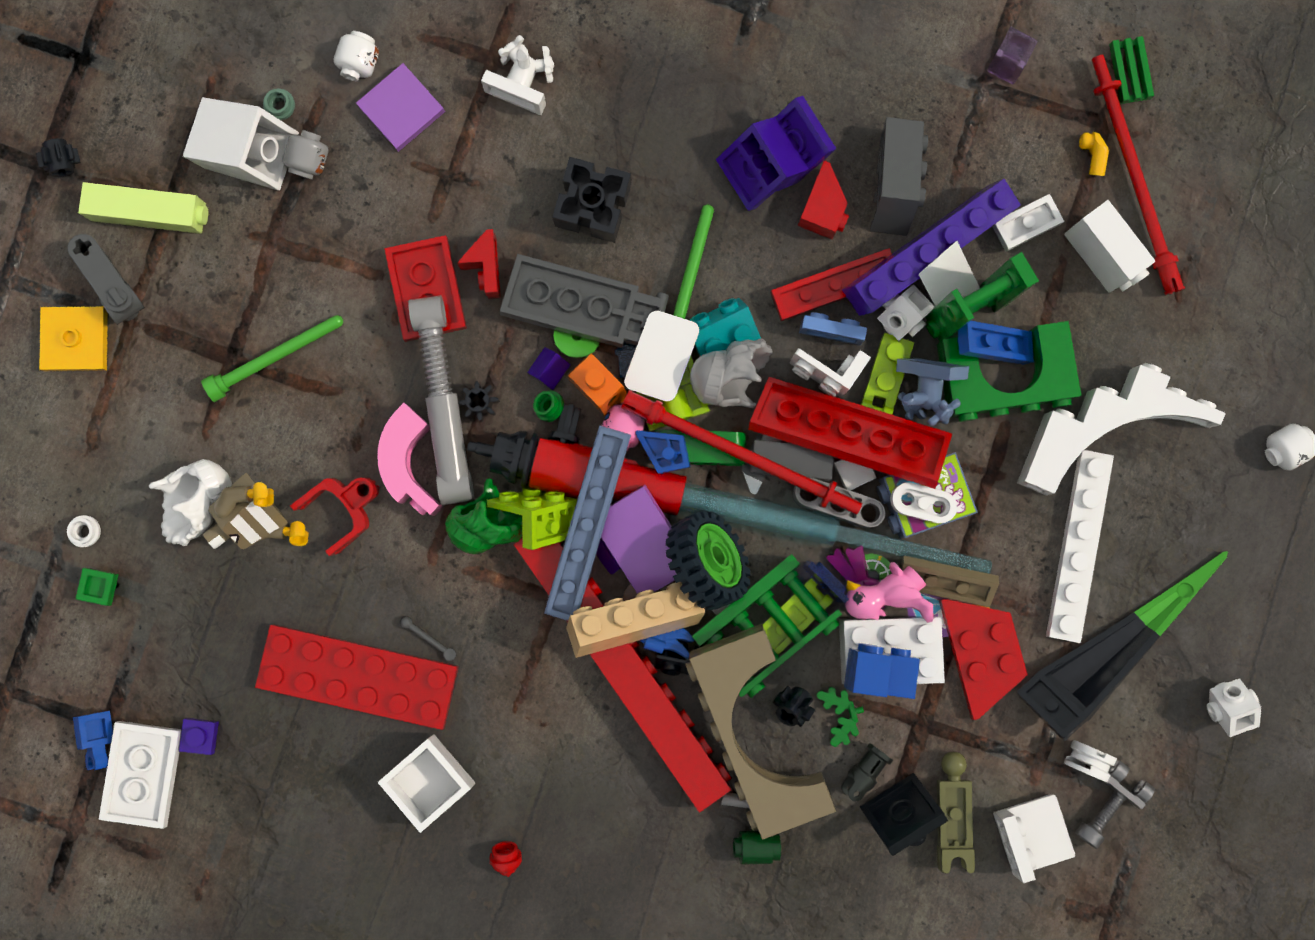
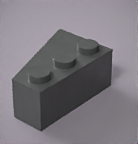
M886 117L880 136L876 172L878 174V187L873 199V203H876V211L871 221L870 232L907 236L917 208L924 205L926 188L921 187V180H924L926 176L927 161H922V154L926 153L928 146V135H923L924 121Z

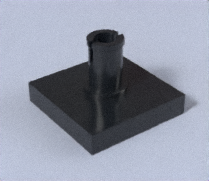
M914 773L860 806L863 814L892 856L908 846L921 845L925 842L927 834L948 822L942 809Z

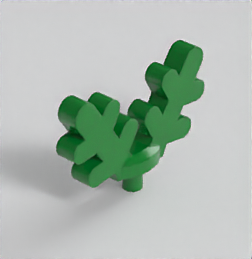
M831 686L828 692L818 691L817 698L825 701L823 704L825 709H829L833 704L837 705L835 708L836 714H841L845 709L849 710V718L843 716L838 718V723L843 725L841 728L831 727V733L834 736L830 741L833 747H837L841 742L844 745H848L850 743L848 733L851 731L853 736H858L859 734L856 723L859 722L857 714L864 713L863 706L855 708L853 701L848 698L847 690L843 689L840 697L836 695L835 688Z

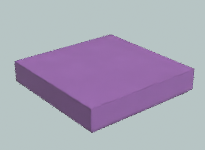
M404 63L356 102L361 111L398 152L445 113L444 108Z

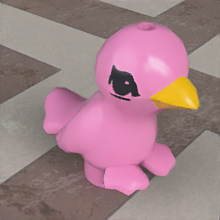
M891 562L889 568L892 574L886 576L873 586L860 585L847 580L845 607L847 612L857 619L879 620V616L885 617L886 614L881 609L884 605L918 610L927 623L932 622L934 619L933 604L924 599L919 592L926 586V583L910 566H907L902 571L895 562Z

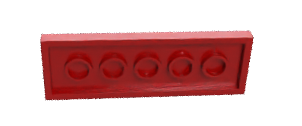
M768 377L748 430L933 489H936L952 438V433L772 377Z
M272 624L269 627L255 688L443 730L445 729L459 666Z

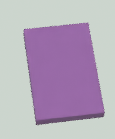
M645 484L611 504L601 536L637 594L646 590H654L656 592L675 581L673 576L676 575L675 570H670L668 563L672 562V559L666 557V550L670 549L666 546V539L669 538L667 534L672 529V526Z

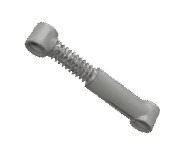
M441 295L412 299L408 301L410 321L414 332L417 331L419 333V340L422 341L420 343L423 346L421 351L424 352L422 357L425 358L423 363H426L423 368L427 369L424 372L428 375L425 379L429 380L426 385L430 386L427 390L431 392L425 398L437 469L436 482L441 505L473 501L474 488L471 473L468 469L457 393L450 392L452 388H449V385L452 383L448 382V379L451 377L447 376L450 372L446 370L449 366L445 364L448 360L444 358L447 356V354H444L446 349H443L445 343H442L444 337H441L444 333L442 329L447 326L444 301Z

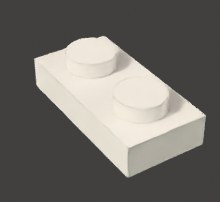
M1048 194L1008 214L992 227L1005 252L1061 225L1064 220L1051 195Z

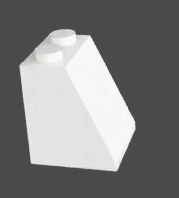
M202 97L183 157L204 169L280 191L288 168L283 163L289 136L298 135L299 132L259 106Z

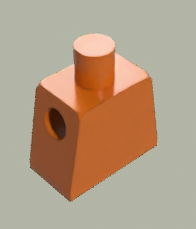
M592 353L586 356L566 375V378L604 417L612 406L621 405L627 395L624 386Z

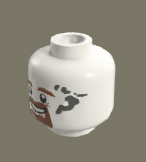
M352 31L351 34H346L340 38L334 55V64L341 70V76L355 82L359 78L372 76L379 57V49L375 45V40L358 31Z
M1289 424L1267 437V449L1265 450L1267 460L1273 466L1278 465L1282 469L1289 471L1301 466L1315 457V434L1308 427L1298 424Z

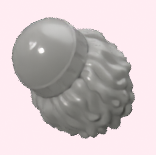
M762 338L754 341H734L729 344L727 350L713 351L701 355L695 360L690 373L693 392L704 404L719 405L721 407L744 406L756 408L757 404L746 396L745 391L752 381L761 382L758 372L770 360L769 356L773 353L771 346L767 345L766 341Z

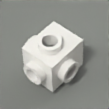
M913 284L900 296L897 294L882 305L886 310L877 319L883 324L884 329L900 341L907 333L913 337L926 325L922 319L935 306Z
M1240 678L1230 682L1219 683L1210 689L1207 711L1214 722H1219L1229 737L1260 727L1261 706L1258 697L1252 689H1247Z

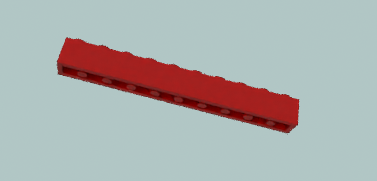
M522 538L513 545L547 594L550 595L564 547L562 545L564 541L530 550L523 548ZM593 577L588 580L580 608L591 606L592 609L604 607V603L598 596L603 592ZM637 641L590 654L699 813L731 791L730 784L728 783L732 779L731 775L721 762L716 765L709 755L714 751L703 735L700 738L695 736L691 730V727L695 725L685 709L679 712L672 703L676 696L666 682L660 685L656 680L654 674L658 671L648 656L643 659L640 657L635 649L639 646Z

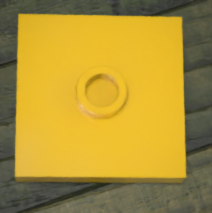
M103 306L40 307L39 370H107L108 312Z

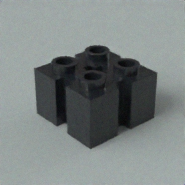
M569 157L563 178L564 189L568 193L567 195L561 193L558 195L552 216L555 227L579 233L581 226L590 228L591 237L615 243L622 220L621 210L617 209V206H626L632 185L631 173L606 167L605 174L595 172L594 163ZM596 196L598 203L588 204L586 200L591 201L592 197Z

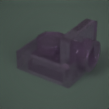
M1010 27L987 71L1011 84H1015L1038 40Z

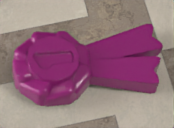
M862 545L856 549L848 547L846 549L847 557L840 548H837L834 554L826 557L846 580L866 586H873L880 582V580L869 577Z

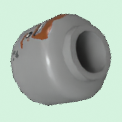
M302 130L301 136H289L283 156V163L289 167L288 172L312 180L314 175L323 173L329 149L320 142V135Z

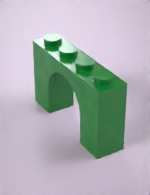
M1069 321L1037 325L1029 330L1032 332L1034 374L1029 385L1018 393H1006L993 388L981 373L978 357L959 355L958 337L943 339L936 344L940 362L969 366L968 379L944 380L943 388L947 404H950L957 398L961 402L960 406L953 410L950 418L958 417L959 422L976 420L978 419L977 414L989 412L990 418L1009 415V409L1021 408V413L1041 410L1040 405L1052 403V408L1071 406V400L1081 397V390Z

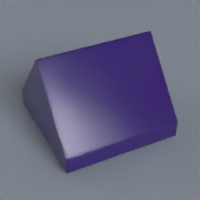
M544 347L527 373L551 390H554L571 364L556 352Z

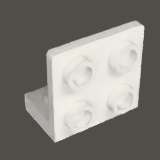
M798 348L789 363L794 366L792 371L805 380L812 378L820 384L818 388L825 394L833 397L837 395L842 398L856 381L871 357L860 350L855 357L848 355L839 369L834 372Z
M1054 794L993 812L1012 873L1022 883L1036 880L1033 870L1075 857L1057 797Z

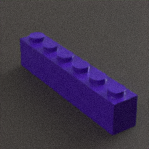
M1005 179L994 182L842 289V291L859 316L873 313L920 279L919 273L954 242L958 241L960 248H963L1021 206Z

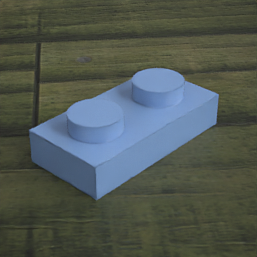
M816 312L810 313V316L804 315L799 333L856 345H861L865 341L867 328L861 327L860 322L856 320L841 319V322L829 320L828 315Z

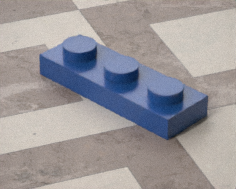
M970 321L958 330L959 355L1022 365L1034 362L1031 331Z

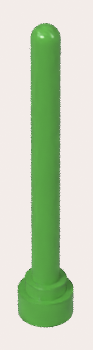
M709 204L704 205L701 210L673 313L674 316L683 319L686 317L714 213V208Z
M335 315L224 376L212 374L201 380L202 386L210 399L216 402L226 396V392L230 391V386L343 325V318Z

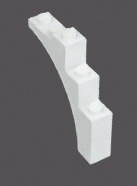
M1144 363L1129 370L1120 396H1117L1118 391L1106 386H1100L1099 388L1087 391L1076 420L1073 413L1063 409H1056V411L1053 410L1044 414L1017 484L1044 495L1055 494L1063 476L1076 458L1095 440L1123 424L1144 419L1161 418L1181 420L1211 428L1221 425L1226 413L1215 409L1216 405L1210 401L1203 399L1195 401L1186 397L1187 393L1181 389L1174 387L1166 389L1170 376L1161 373V368Z

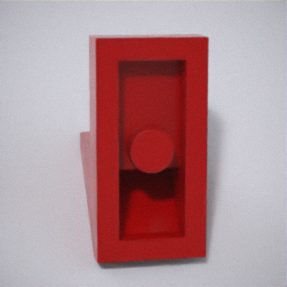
M488 229L462 256L457 264L461 270L483 269V271H478L479 289L485 290L488 299L501 298L497 238L493 229Z

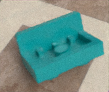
M740 298L727 299L721 302L718 308L708 313L696 314L690 319L699 327V334L694 345L699 357L709 352L727 350L729 344L734 341H754L761 338L749 307Z

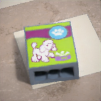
M956 452L946 455L936 489L950 493L957 503L955 516L946 523H932L897 513L891 505V493L898 485L911 481L892 475L878 479L880 486L876 488L882 504L887 503L891 516L887 517L888 524L893 534L898 533L899 539L907 538L978 513ZM904 493L901 501L904 505H910L912 498L909 494ZM936 501L933 504V510L938 514L942 512L943 505Z

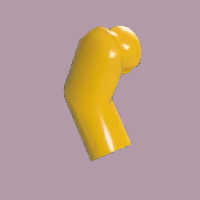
M1094 131L1091 134L1085 132L1080 136L1079 147L1081 149H1088L1092 155L1089 175L1105 176L1109 154L1108 146L1099 133Z

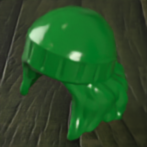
M491 478L485 481L484 491L480 497L466 505L454 507L445 521L446 532L452 544L468 554L478 555L497 544L519 542L522 539V515L487 507V500L499 497V491L493 485Z

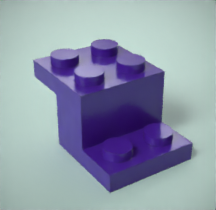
M800 96L792 100L777 116L753 123L716 158V161L747 210L751 211L761 205L774 192L801 181L832 154L836 147L805 98Z

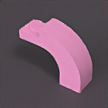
M403 403L390 417L382 431L377 456L379 472L386 489L398 503L404 504L411 497L410 505L421 515L424 516L426 513L435 516L443 506L416 481L411 469L413 450L430 430V426L410 406Z

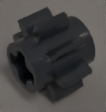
M65 139L47 140L42 143L41 152L36 153L39 168H44L45 172H49L51 177L69 176L74 173L75 164L81 163L77 148H72V144H67Z
M475 381V388L470 391L467 388L462 389L466 397L465 400H461L458 403L469 408L465 413L467 418L472 417L475 413L478 420L483 422L485 414L496 415L492 406L500 402L497 397H490L493 391L491 385L483 390L480 383ZM475 396L483 397L486 403L483 408L478 405L475 407V402L473 401Z
M786 686L783 692H779L773 701L778 706L775 712L777 718L787 726L798 725L802 727L805 721H809L815 712V709L810 707L813 701L810 693L801 687H793L791 689L789 686Z

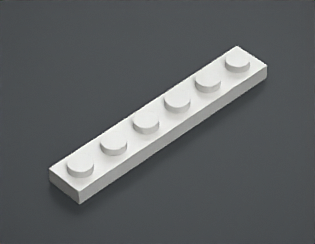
M1084 450L1078 456L1046 637L1081 643L1113 464V455Z

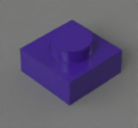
M194 718L183 719L179 752L205 755L215 754L219 721Z

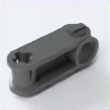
M79 234L70 239L67 249L69 255L99 297V301L114 322L118 325L123 321L134 319L139 311L145 307L130 285L124 281L103 249L100 248L94 238L87 234ZM88 250L90 253L85 256L84 252Z

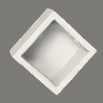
M433 734L378 781V784L421 833L474 786L475 782L435 734Z

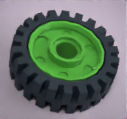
M703 510L680 520L671 527L672 529L667 534L669 538L666 539V546L670 548L666 550V557L672 559V562L668 563L670 570H675L676 575L673 576L675 582L682 583L680 590L683 594L689 592L688 599L692 603L697 601V606L700 608L706 607V610H716L739 600L747 593V587L750 585V579L747 577L751 575L750 569L745 566L749 564L748 557L743 556L744 546L737 543L740 538L736 533H731L732 527L728 523L724 525L722 517H716L715 513L711 511L707 513L706 510Z

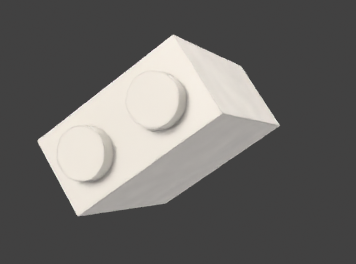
M1109 200L1105 201L1064 233L1065 237L1108 293L1117 288H1120L1123 292L1130 286L1135 285L1150 274L1146 268L1156 262Z

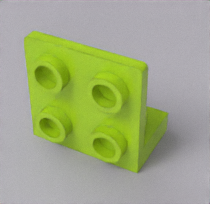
M526 486L522 488V492L507 491L499 493V497L487 500V507L522 515L523 548L534 550L566 540L578 499L565 497L564 492H543Z

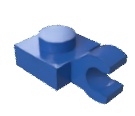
M110 711L73 717L77 750L87 749L85 755L87 770L107 768L108 757L105 744H110L113 736Z

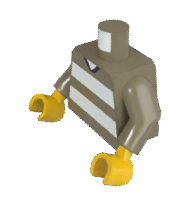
M247 472L231 487L224 488L218 499L209 506L208 511L217 524L203 533V536L214 549L230 538L241 549H246L256 542L267 538L286 539L287 536H289V542L292 545L304 546L308 543L309 533L305 530V525L300 521H295L288 527V521L274 503V490L271 488L267 489V486L262 482L256 483Z

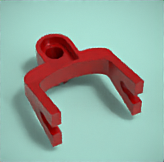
M366 477L356 478L347 486L335 478H326L291 504L290 507L293 511L298 509L304 510L325 490L333 493L344 504L353 520V529L325 551L328 556L337 555L368 529L369 519L363 507L378 496L380 488L379 485L375 484L374 480ZM365 485L369 488L367 495H363Z

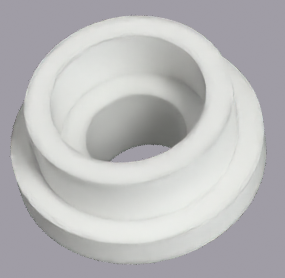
M77 516L67 527V536L70 542L78 547L92 546L98 541L101 534L98 521L91 516ZM84 526L89 528V534L86 537H83L81 534Z

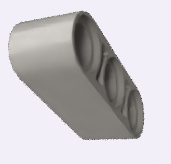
M810 478L827 487L829 486V483L817 480L815 478ZM797 486L793 488V500L800 507L862 528L878 526L885 518V509L880 501L836 486L835 491L863 503L861 509L865 505L872 506L876 512L875 519L872 522H866L861 516V509L857 515L846 509L842 512H836L831 507L830 502L826 508L821 507L822 498L818 496L812 502H807L800 496L801 488Z

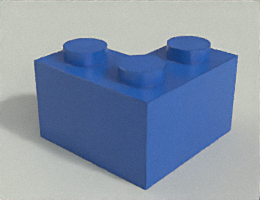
M858 643V649L849 648L844 688L859 694L887 697L889 695L915 699L920 659L911 657V650L891 647V653H883L884 647Z

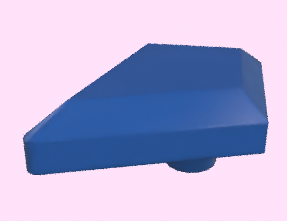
M636 431L639 441L658 474L691 468L684 435Z

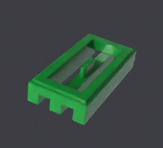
M1143 36L1136 37L1133 40L1127 38L1120 42L1119 40L1112 41L1109 47L1115 79L1121 80L1122 83L1117 89L1120 104L1152 99L1154 91ZM1133 48H1134V51H1135V56H1136V61H1137V67H1138V72H1139V77H1140V83H1141L1142 93H1141V89H1140L1139 78H1138V73H1137V68H1136V62H1135V57H1134ZM1121 49L1125 51L1127 72L1133 95H1129Z

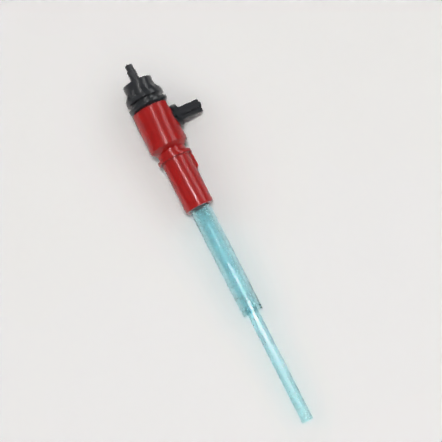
M569 404L564 405L557 430L551 431L548 439L539 438L537 433H533L532 438L529 439L527 438L528 433L525 431H519L514 434L499 432L495 445L470 441L467 450L478 455L491 457L489 472L503 475L509 483L516 484L517 479H521V487H526L529 484V488L545 492H564L566 497L578 499L593 447L579 444L580 439L575 436L581 408ZM624 458L612 499L613 501H618L645 484L662 512L676 516L679 510L690 513L706 510L707 513L710 511L715 513L716 517H722L724 521L833 546L836 540L857 546L862 545L866 548L895 555L910 556L990 574L992 569L991 560L839 525V518L686 483L687 476L670 472L658 474L656 469L640 466L635 460Z

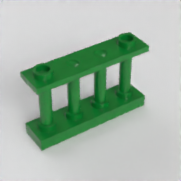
M1021 252L1010 258L979 285L980 289L963 298L958 289L951 291L925 316L927 322H925L926 328L934 339L938 338L939 342L943 339H948L974 319L973 313L985 306L991 307L995 313L1038 283L1039 280L1024 254Z
M792 554L748 589L742 598L731 603L692 636L698 645L703 647L705 644L708 645L723 639L725 635L721 631L729 624H732L734 627L738 626L741 631L754 627L747 618L749 614L746 610L757 603L759 607L763 606L795 644L781 657L773 649L776 661L770 663V666L758 676H751L739 692L741 698L746 694L750 698L755 696L766 686L762 681L819 633L822 632L827 636L840 625L837 619L842 613L837 609L829 616L797 578L799 574L796 569L800 567V563ZM780 582L783 586L787 585L819 623L806 636L801 633L772 598L774 594L771 590Z

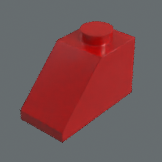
M823 161L798 226L833 239L836 231L843 232L849 215L844 213L848 203L832 166L827 161Z

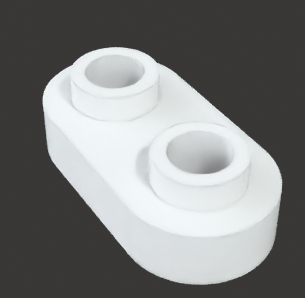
M911 482L895 487L890 497L891 505L897 513L932 523H946L955 516L957 511L956 500L950 493ZM904 493L911 496L912 502L910 505L902 503L901 497ZM936 501L943 505V510L939 514L933 510V504Z

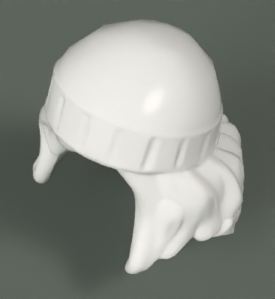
M201 459L188 466L180 467L163 479L149 484L150 489L154 488L164 492L162 507L165 511L161 528L162 535L166 537V542L187 546L190 540L199 537L212 525L213 516L208 511L209 506L218 499L224 488L232 486L228 473L220 465L210 460Z

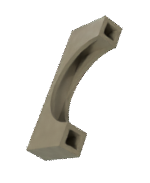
M763 624L690 651V662L686 663L688 673L692 682L698 680L702 692L698 693V697L705 712L711 711L714 722L710 723L713 735L717 742L723 741L726 752H723L722 756L728 771L734 770L738 781L734 782L740 801L746 800L749 805L750 811L746 812L751 829L753 831L758 829L763 840L836 812L822 772L806 776H786L768 771L751 760L735 738L732 729V712L739 692L753 674L764 666L776 661Z

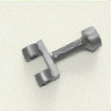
M1116 760L1114 766L1109 768L1110 778L1108 783L1104 782L1114 790V794H1112V797L1110 796V799L1098 812L1099 815H1096L1093 822L1089 824L1082 822L1075 832L1095 849H1098L1105 839L1102 836V829L1108 824L1107 821H1110L1111 816H1114L1115 811L1120 808L1119 806H1121L1123 801L1127 800L1134 807L1143 809L1146 805L1145 803L1151 799L1155 792V788L1143 780H1140L1134 786L1131 793L1119 783L1127 776L1130 768Z

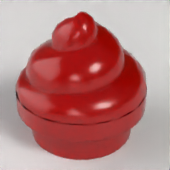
M504 841L497 843L492 847V853L489 856L490 864L495 871L509 877L521 864L522 853L514 842Z

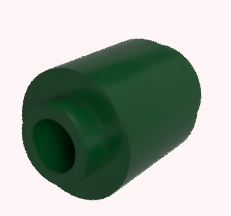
M739 831L738 838H733L734 858H739L740 864H772L773 861H779L781 858L780 835L776 834L762 840L759 831Z

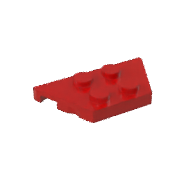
M940 599L941 611L970 717L972 720H977L1028 675L1010 612L949 599Z

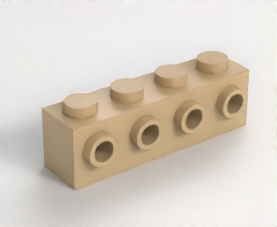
M677 582L668 585L666 590L654 593V590L642 591L630 600L623 601V598L612 599L606 602L604 607L592 609L591 606L579 608L573 612V615H570L566 629L575 657L577 658L697 625L704 616L705 609L698 607L697 601L692 603L688 599L689 592L683 594L680 590L682 583Z

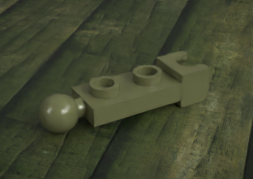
M952 751L945 754L941 762L942 770L948 775V780H937V804L948 819V822L938 827L937 866L939 871L947 874L951 870L952 860L960 857L961 866L968 873H973L975 871V850L973 849L972 781L961 780V775L966 771L967 767L966 759L961 753Z

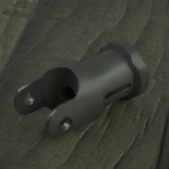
M870 742L867 745L868 751L857 765H852L848 772V777L842 784V791L852 801H860L868 791L873 789L877 783V776L886 764H891L893 761ZM851 784L852 786L847 790V786ZM856 791H859L858 796H854Z

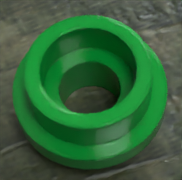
M543 391L536 396L533 408L539 419L551 422L561 415L564 408V400L556 391Z

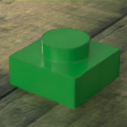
M83 568L76 600L111 606L119 574Z

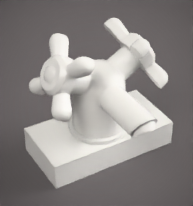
M518 35L515 41L508 43L504 48L498 50L503 65L507 64L510 58L514 62L507 78L486 70L481 83L485 93L542 115L546 106L544 93L530 88L537 72H545L547 83H552L554 62L547 46H542L544 59L534 60L531 58L528 50L522 44L524 38Z

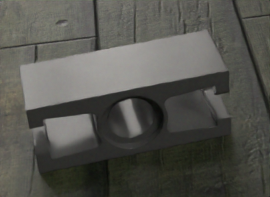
M754 440L752 443V452L801 475L824 482L832 480L833 456L791 443ZM750 465L749 474L773 476Z

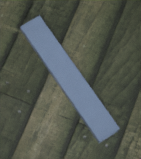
M599 425L544 614L568 621L570 615H573V612L581 607L631 434Z

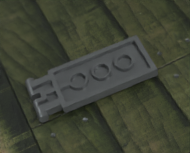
M517 254L500 308V315L622 348L623 343L638 345L649 314L653 311L665 312L669 295L658 292L656 297L639 293V286Z

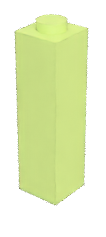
M86 182L82 184L78 213L90 221L202 234L203 225H206L208 221L206 203L196 195Z

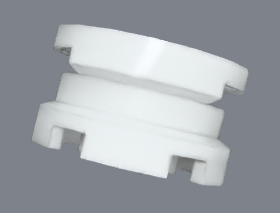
M1073 740L1070 746L1072 753L1070 756H1066L1064 764L1108 783L1110 778L1109 768L1115 765L1117 758ZM1088 765L1091 766V768L1087 769L1085 768V766Z

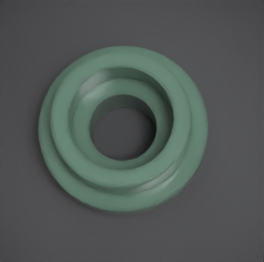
M273 89L265 95L263 108L277 119L285 120L293 114L295 100L288 91ZM278 102H285V105L282 109H275V106Z

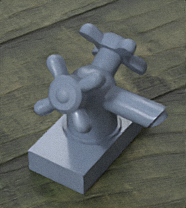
M922 358L897 359V372L918 376L917 391L908 394L904 392L898 394V399L902 401L906 412L905 419L912 420L914 414L921 420L925 419L926 413L921 410V408L933 410L936 413L927 421L930 426L936 425L938 421L948 424L953 410L958 408L961 402L958 398L950 404H947L945 400L941 401L944 380L968 379L969 366Z

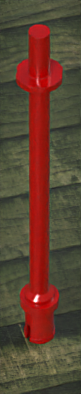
M1104 55L1096 56L1091 60L1100 86L1095 88L1093 92L1095 96L1103 95L1156 254L1154 258L1156 262L1152 264L1153 269L1158 270L1165 295L1185 289V286H1183L1176 264L1179 261L1178 257L1168 251L1115 91L1122 85L1121 80L1112 81Z
M629 390L623 401L624 404H622L621 409L647 419L646 423L650 425L663 423L822 498L821 507L826 508L827 504L831 502L857 515L863 503L835 491L837 482L832 481L828 487L667 412L665 407L662 406L663 402L659 400L653 402Z

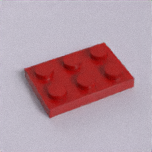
M446 235L384 248L401 332L405 342L420 338L417 331L414 332L410 321L408 301L412 299L441 295L447 318V326L442 329L443 334L467 329L449 241Z

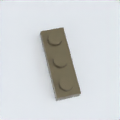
M904 555L900 565L902 571L907 566H910L924 580L926 586L919 591L920 593L990 608L999 586L998 575Z

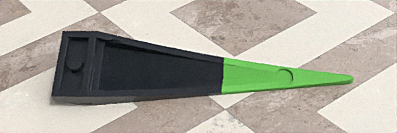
M1228 551L1222 552L1126 618L1041 669L1017 691V695L1065 742L1099 710L1225 561Z

